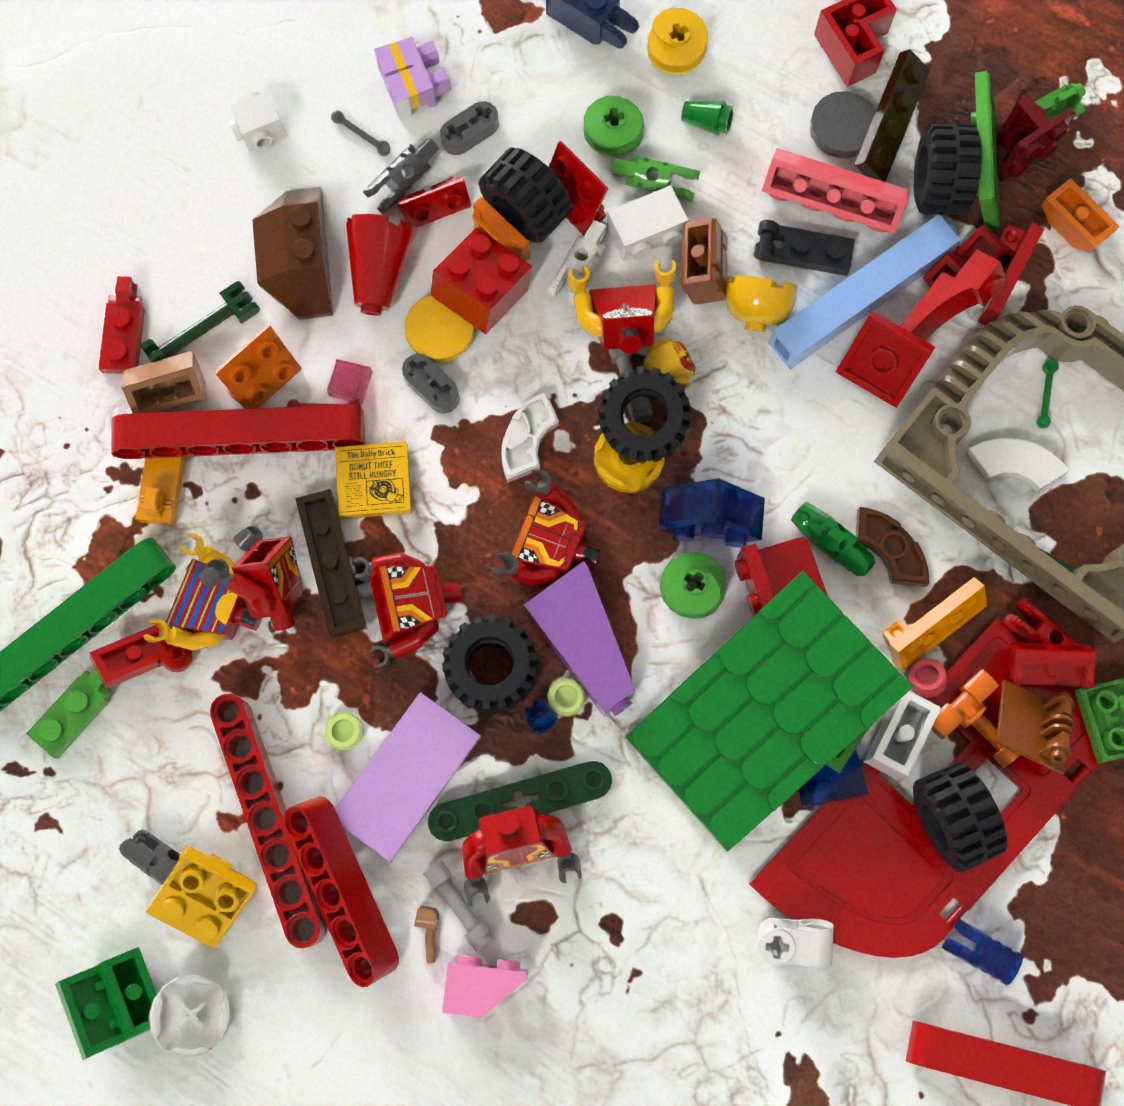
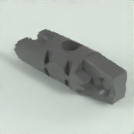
M431 138L424 140L417 148L410 144L362 192L369 198L374 196L384 184L392 190L380 202L377 208L384 215L431 168L428 161L440 148ZM401 169L404 170V172H405V177H403V175H402V173H401Z
M139 830L132 836L133 839H126L119 845V853L142 872L162 885L180 860V854L146 830Z

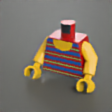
M187 533V536L195 539L196 547L192 551H188L185 547L179 545V550L185 555H198V560L192 558L166 622L161 619H153L146 622L159 627V636L143 635L144 639L149 643L165 639L169 645L195 651L217 646L223 639L232 640L238 626L256 631L261 624L262 618L255 619L250 615L243 598L227 590L228 585L222 581L214 587H208L199 579V574L204 570V566L216 558L223 559L229 566V573L233 574L232 567L235 565L233 561L210 545L204 547V541L199 535Z

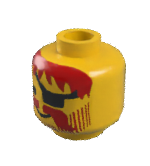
M670 338L659 340L650 346L644 359L645 370H652V367L660 369L663 374L668 372L674 376V380L677 383H681L684 389L689 387V380L695 374L696 366L685 345L680 341H672Z

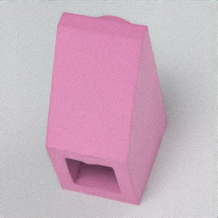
M458 955V962L451 961L448 963L442 1013L483 1017L526 981L528 970L520 969V961L497 959V966L482 965V957Z

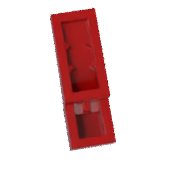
M976 250L955 277L944 272L941 273L900 327L926 341L939 327L957 314L977 304L985 307L992 297H996L1004 287L1006 276L1001 262Z

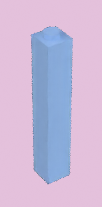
M940 214L936 215L775 328L769 340L770 346L787 367L792 369L870 314L872 310L874 311L925 275L947 253L954 252L961 241L957 230L951 223L946 222Z

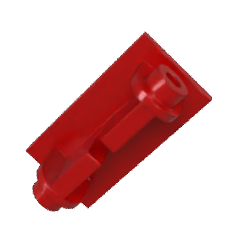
M451 176L448 180L431 186V190L428 192L422 189L407 196L405 194L402 195V199L397 201V205L401 214H403L404 220L418 228L471 207V202L464 178L458 177L454 179Z

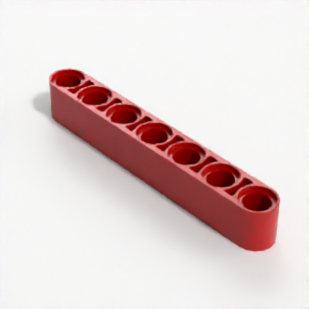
M356 405L118 414L111 418V455L121 459L335 450V447L365 445L364 410Z
M233 694L220 695L211 704L210 717L284 934L288 942L296 948L302 949L316 946L326 935V922L285 830L283 817L287 809L252 709L247 702ZM231 704H237L239 707L238 716L232 722H226L224 719L225 709ZM249 738L251 750L248 755L239 758L236 754V746L242 739ZM260 773L264 780L263 787L259 792L252 794L248 789V781L251 776ZM272 809L276 814V822L272 828L265 830L260 824V817L264 811ZM279 845H284L289 851V858L283 866L278 867L272 858L273 851ZM292 881L297 882L302 889L301 898L294 904L290 903L285 897V889ZM304 918L311 920L315 927L314 935L309 941L300 938L297 930L298 924Z

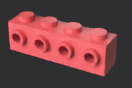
M777 148L772 158L762 192L768 193L771 197L778 200H790L800 203L803 207L812 211L822 210L834 214L835 217L843 221H856L867 225L872 230L895 234L908 201L909 189Z

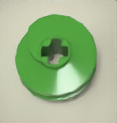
M605 96L595 100L587 108L583 119V131L585 140L592 149L600 154L615 156L633 152L640 145L643 138L644 119L639 108L630 100L620 96Z
M699 552L682 553L673 558L664 568L660 581L662 599L669 609L681 617L693 619L705 618L716 612L724 600L727 589L726 577L720 565L710 556ZM694 579L700 582L698 589L696 588L692 592L686 589L688 583H692Z

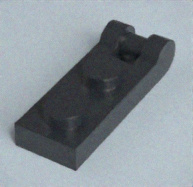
M772 220L760 221L757 232L760 240L755 244L753 253L756 259L848 276L855 239L782 226ZM773 240L783 242L782 248L775 247Z

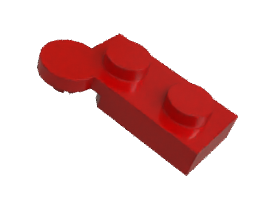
M155 625L91 651L90 660L105 688L108 689L162 665L171 672L185 671L192 663V652L188 649L169 645L165 639L155 643L147 642L143 635L159 636V627Z

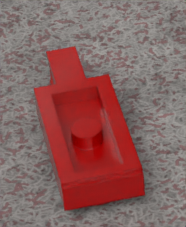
M117 276L115 295H109L108 303H106L98 367L102 373L123 374L124 370L139 366L145 309L142 306L141 296H136L138 285L134 283L132 277Z

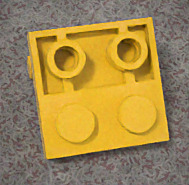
M186 844L179 855L180 860L149 903L146 913L215 949L255 893L257 884L254 883V880L232 869L233 864L213 853L208 856Z

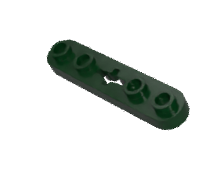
M597 761L584 762L442 803L434 807L430 812L428 828L431 834L438 840L444 842L459 840L477 831L480 818L517 809V807H507L504 809L500 807L502 803H508L515 799L514 792L522 791L524 796L540 794V798L528 802L526 806H534L541 814H549L605 796L610 790L612 776L609 769L603 763Z

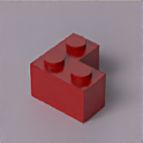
M842 0L820 11L814 36L846 87L876 74L885 51L878 38L888 34L897 11L891 0Z

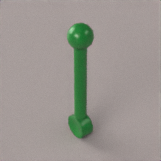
M1053 359L1047 360L1042 366L1046 377L1041 415L1036 420L1037 426L1042 429L1049 427L1051 423L1048 412L1053 374L1059 368L1058 363Z

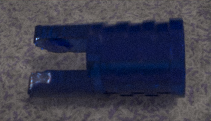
M958 919L954 926L955 929L962 936L976 943L974 950L972 951L953 939H946L941 948L974 968H979L982 972L990 974L991 977L1000 980L1002 984L1008 986L1020 970L1023 954L1013 951L1010 947L1004 946L1001 942L992 939L990 935Z

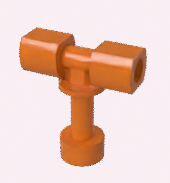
M982 669L977 671L959 689L962 694L951 704L946 703L941 706L931 730L939 738L944 739L959 724L963 728L972 725L996 749L992 757L1004 768L1016 760L1020 754L996 744L997 728L983 715L987 707L982 702L999 685Z

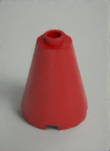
M354 214L352 219L347 218L346 230L354 305L361 308L360 313L381 316L382 311L390 309L416 237L417 228L415 225L400 219L399 226L388 222L389 216L376 214Z

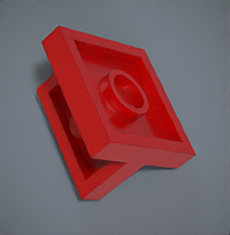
M872 310L835 372L897 408L931 356L935 346Z

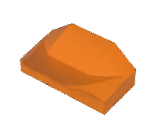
M1071 178L1050 194L1041 204L1048 223L1073 248L1087 253L1095 250L1120 227Z
M482 197L475 201L472 215L474 229L476 227L523 260L527 261L530 259V242Z

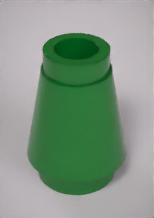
M685 101L681 121L717 136L720 133L728 134L733 120L734 107L726 105V101Z

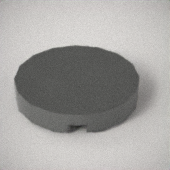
M849 91L833 92L823 97L814 107L810 120L811 137L817 147L829 155L837 156L839 154L846 155L845 157H854L860 152L876 110L871 102L860 94Z

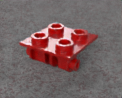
M559 141L549 168L560 179L570 196L572 211L566 218L585 236L594 220L602 222L606 217L602 202L609 188L562 141Z

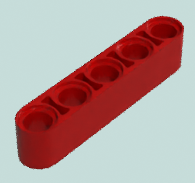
M319 796L289 807L283 817L285 830L350 979L357 986L368 987L392 973L398 967L399 956L332 803L327 798Z
M918 1021L912 1022L906 1062L1070 1106H1101L1106 1078L1105 1070Z

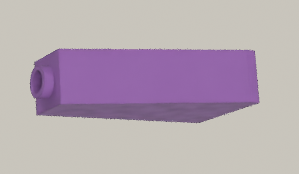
M583 561L525 603L524 610L576 681L583 687L585 693L603 717L610 712L617 716L633 704L630 697L634 695L635 688L590 570Z

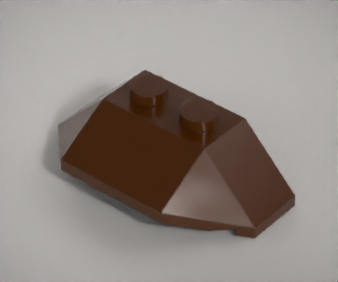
M321 187L286 191L252 219L257 283L259 287L299 320L333 316Z

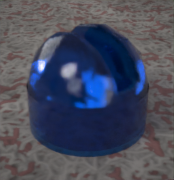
M535 700L533 701V706L530 708L526 707L524 717L534 733L540 734L553 727L558 715L547 702Z

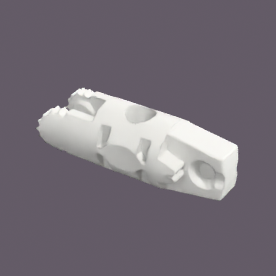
M594 220L585 236L578 234L549 286L548 294L555 297L560 292L565 280L568 278L570 268H572V274L576 279H583V265L588 267L591 276L606 249V246L601 244L605 237L606 225ZM571 289L568 293L567 303L575 305L573 296L576 295V292Z

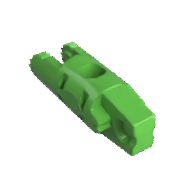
M632 155L631 161L613 158L610 168L612 174L626 177L625 185L653 192L670 186L673 175L681 176L688 180H698L701 172L638 155ZM652 171L659 172V177L655 181L648 180V176ZM672 187L677 198L693 202L695 193L685 188Z

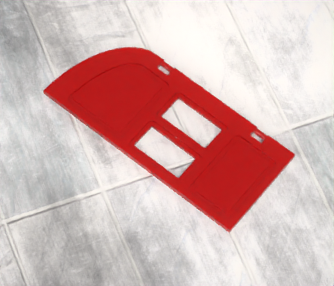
M995 618L946 671L947 684L943 692L935 697L924 699L939 707L946 703L951 704L962 694L959 689L977 671L983 669L999 685L982 702L987 707L983 715L998 728L1002 681L1004 679L1009 681L1011 643L1025 642L1001 620ZM1018 685L1047 700L1054 697L1055 693L1061 691L1069 693L1070 698L1073 699L1074 708L1069 716L1073 720L1071 728L1072 737L1069 738L1071 756L1066 759L1065 772L1075 761L1082 765V768L1071 780L1022 755L1003 768L992 757L996 749L972 725L963 728L959 724L955 728L969 743L948 766L961 762L976 772L988 759L1021 790L1001 812L1007 835V851L964 872L955 871L941 858L929 840L917 814L915 803L911 805L878 774L880 772L878 769L862 761L754 877L749 885L767 902L790 919H821L831 922L834 925L833 943L841 947L864 954L889 958L910 957L934 948L949 934L960 918L973 907L1078 789L1077 787L1090 772H1093L1099 765L1097 764L1074 690L1077 689L1074 686ZM954 898L959 903V906L945 920L939 913Z

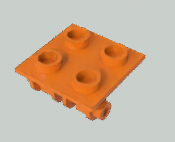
M268 324L214 373L229 390V395L237 403L239 402L244 409L261 407L302 368Z

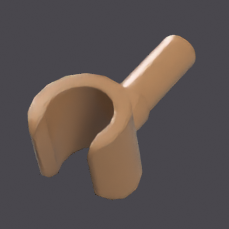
M421 905L417 910L414 926L426 929V963H435V937L439 912L433 907Z

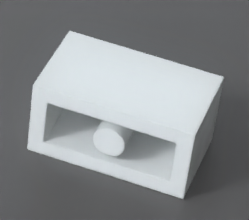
M668 186L608 210L606 227L622 260L626 261L631 258L641 259L660 246L665 245L669 247L679 243L682 240L683 224L688 222V218L672 186Z
M910 691L906 693L888 710L863 762L896 780L908 777L941 707Z

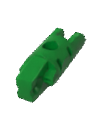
M807 501L792 516L791 521L804 536L836 564L839 562L849 572L851 571L859 577H864L874 567L876 559L871 554L872 552H868V549L857 541L858 538L832 516Z

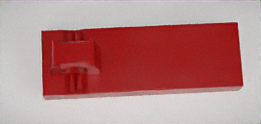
M1031 223L1027 230L1007 225L999 239L1009 249L1005 254L1010 256L1004 269L1006 276L1005 284L1001 292L996 297H992L985 305L977 320L978 323L986 326L996 320L1001 314L1044 228L1034 223Z

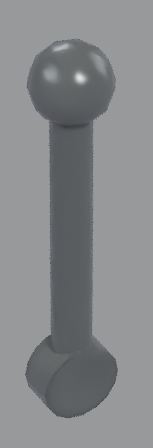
M336 110L332 112L331 120L335 124L344 125L375 146L379 155L387 156L390 153V145L387 141L379 142L344 118V114L341 111Z

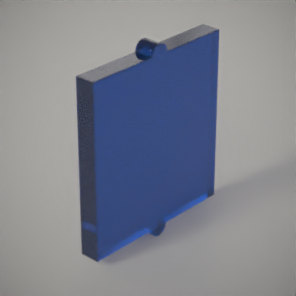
M855 750L841 773L825 765L798 789L802 808L869 794L862 771L864 762L859 759L857 750Z

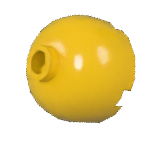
M735 275V277L728 276L725 302L730 314L735 319L745 322V330L765 332L766 326L779 325L788 318L796 301L798 286L789 282H784L783 286H778L776 282H773V279L741 275Z

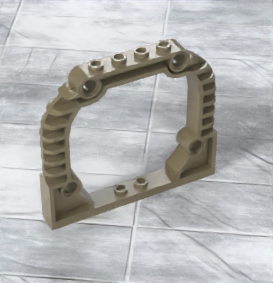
M1078 305L1068 307L1063 313L1052 310L1010 313L1007 316L990 322L973 337L882 449L874 462L1115 643L1124 638V543L1110 552L1102 564H1083L1071 573L1039 549L1029 536L1015 531L1005 523L1001 515L987 510L952 483L960 473L956 456V445L963 439L971 427V419L965 407L993 370L1011 354L1039 348L1048 356L1061 362L1071 363L1082 360L1124 391V334L1111 326L1105 318ZM942 424L950 426L953 432L946 431Z

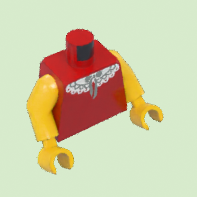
M660 260L656 262L655 275L656 280L660 283L658 288L656 284L589 289V293H586L590 276L588 267L583 265V279H576L572 274V268H570L567 285L572 291L576 292L573 299L579 326L593 337L599 338L602 347L607 350L621 349L626 354H634L641 347L652 346L655 333L662 332L673 318L674 288L671 287V284L676 280L677 276L676 262L672 260V269L666 273L660 271Z

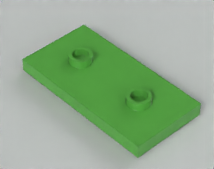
M981 71L975 73L976 112H971V125L977 127L982 146L981 175L976 196H979L984 225L986 224L991 231H994L1000 227L996 114L990 73L988 71Z

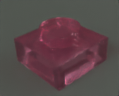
M336 359L327 388L328 395L347 401L356 400L363 404L372 375L371 367Z

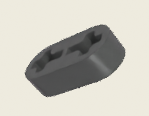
M479 101L442 125L440 130L443 149L449 154L461 155L493 135L499 126L496 107L489 102ZM480 115L483 118L489 117V122L485 123L482 120L478 121L477 117ZM453 133L456 136L461 135L462 140L457 141L455 138L450 140V135Z
M415 354L404 361L402 373L405 382L433 410L438 413H449L458 406L460 397L457 385L430 358L425 355ZM425 366L424 371L429 379L427 382L419 375L412 378L413 367L422 369ZM436 386L442 392L450 390V400L446 401L442 398L437 401L438 397L433 388Z

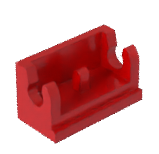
M1011 643L1009 682L1013 683V685L1093 688L1096 652L1090 645Z

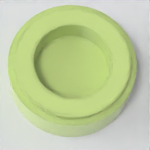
M559 679L551 685L548 691L549 706L557 715L563 717L573 716L584 705V689L573 679Z
M337 713L327 721L325 726L327 742L340 751H349L356 748L364 736V728L361 721L351 713Z

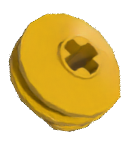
M670 8L661 11L655 17L648 34L647 53L653 66L664 73L673 75L684 74L697 68L703 61L707 51L708 30L704 21L696 13L685 8Z

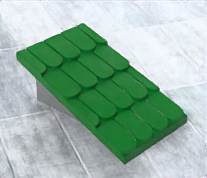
M802 571L628 733L625 739L725 851L728 852L898 702L913 686L851 620L842 613L832 600L817 587L812 579Z

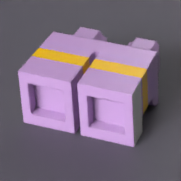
M413 37L374 49L378 69L399 120L412 116L411 110L427 104L429 107L437 106L435 97L451 90L450 80L444 68L427 73L426 68L440 63L438 51L433 41L416 45Z

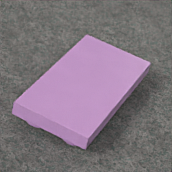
M420 692L334 808L342 827L386 860L392 862L481 739V735Z

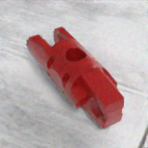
M1021 597L1016 603V608L1034 626L1031 628L1014 614H1008L1002 621L1026 643L1080 645L1073 637H1070L1067 632L1052 622L1048 616L1024 597Z

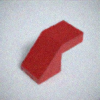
M986 224L981 225L956 251L947 253L922 279L931 287L942 272L955 277L976 250L999 260L1009 249Z

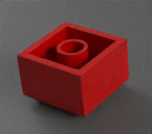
M476 227L433 270L430 296L484 334H487L528 291L533 266Z

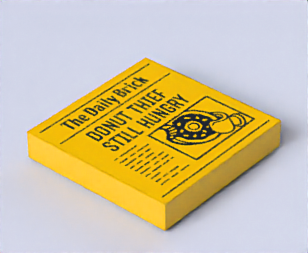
M407 441L335 447L338 516L340 519L412 514Z

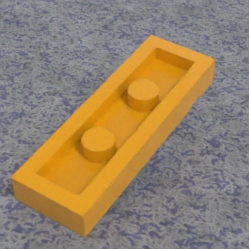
M186 457L145 459L139 503L135 517L139 523L175 526Z
M973 577L910 627L898 620L884 630L883 638L890 648L893 663L902 672L905 671L914 662L918 661L986 608L985 585Z

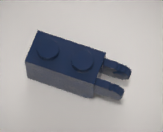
M546 0V15L594 45H598L604 40L617 49H623L627 44L626 35L614 26L616 25L632 34L639 29L638 20L620 8V0Z

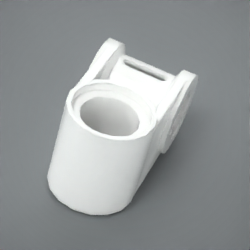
M769 918L758 927L757 940L760 953L767 962L775 965H797L815 969L832 966L834 925L831 922L821 919ZM774 936H781L778 946L770 945L774 940Z

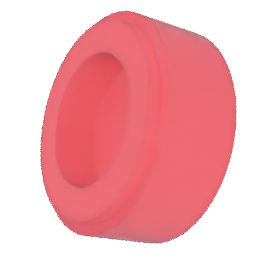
M920 659L914 662L908 671V681L913 686L911 690L920 697H935L941 694L946 687L947 676L945 668L934 659Z

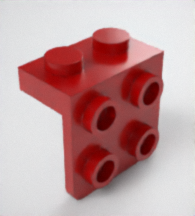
M804 537L795 538L759 550L756 543L742 547L736 557V572L740 581H745L749 593L746 596L747 604L753 617L802 571L827 595L809 541Z

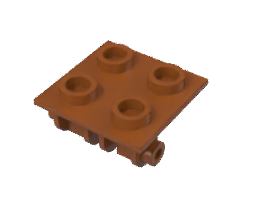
M1004 679L1001 689L996 744L1062 775L1065 774L1066 759L1071 756L1069 738L1072 737L1071 728L1073 726V720L1069 716L1074 708V701L1070 698V694L1062 691L1057 692L1054 697L1047 700Z

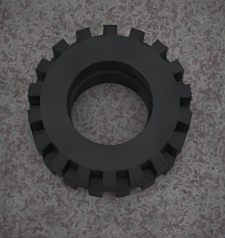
M930 123L925 128L917 148L913 179L914 199L919 213L965 215L970 209L977 194L982 166L981 140L975 125Z
M511 147L506 150L478 181L484 200L521 235L534 243H542L572 211L570 196L556 174L540 159L517 147Z
M636 367L637 371L629 373V370L622 372V377L618 380L614 378L609 383V389L603 391L601 396L602 403L598 406L599 425L610 446L624 458L630 461L631 459L637 460L638 463H646V461L658 462L661 461V458L674 454L675 449L678 446L681 447L690 429V402L681 383H677L674 380V376L668 372L663 374L660 369L652 367V370ZM640 396L658 398L665 405L667 411L665 425L657 433L650 436L635 435L628 430L624 423L623 415L625 408L632 400Z
M489 615V619H481V616L474 617L473 623L467 625L464 622L459 626L460 631L457 634L452 633L449 637V646L444 647L442 669L445 674V680L454 696L467 708H473L476 712L485 714V712L501 714L500 711L505 709L510 711L516 708L515 705L520 701L523 703L528 697L529 691L533 690L535 686L536 675H538V663L534 643L531 637L526 635L525 630L520 625L518 627L515 626L511 619L505 617L504 620H500L497 615ZM485 646H500L506 649L513 659L511 674L503 682L496 685L486 686L477 683L469 672L471 657L476 651Z
M957 762L914 782L913 797L921 824L938 854L955 871L964 872L1007 851L1006 829L997 804L983 781L967 765Z

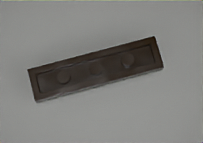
M911 49L899 53L854 164L865 176L884 182L887 180L930 72V69Z
M327 489L295 498L329 636L333 639L368 629L332 490Z

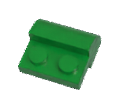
M139 947L105 960L97 966L67 977L55 984L82 1060L122 1044L150 1030L149 1014L157 994Z

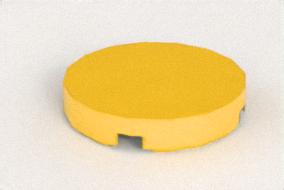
M430 295L418 300L412 306L404 322L405 336L409 346L416 354L425 355L434 363H446L457 359V356L469 349L475 335L472 324Z
M625 423L628 430L635 435L650 436L655 434L650 427L641 423ZM603 433L595 445L594 466L599 478L608 487L619 492L636 493L649 488L658 480L664 468L665 457L661 458V461L658 462L646 461V463H638L637 460L631 459L630 461L624 458L610 446Z

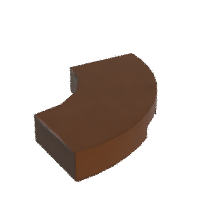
M859 507L856 522L857 541L881 558L888 570L890 584L927 587L929 585L928 565L918 542H915L910 534L901 527V523L894 518L877 510Z

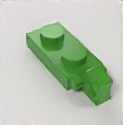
M96 669L92 673L85 671L80 677L78 676L26 734L52 758L58 759L110 702L108 698L112 692L105 688Z

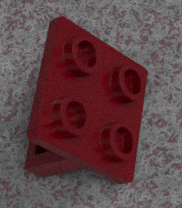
M1029 95L1019 100L996 138L1009 154L1008 159L998 174V179L1002 182L1011 175L1017 178L1038 157L1041 160L1049 157L1058 148L1056 142L1070 130L1068 124L1076 112L1069 108L1050 121L1043 108L1035 104Z

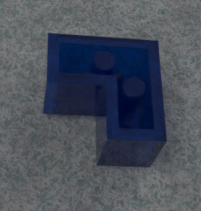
M720 478L662 487L658 530L673 535V540L679 542H693L695 537L703 536L711 539H722L726 546L741 548L746 546L747 542L762 540L765 498Z

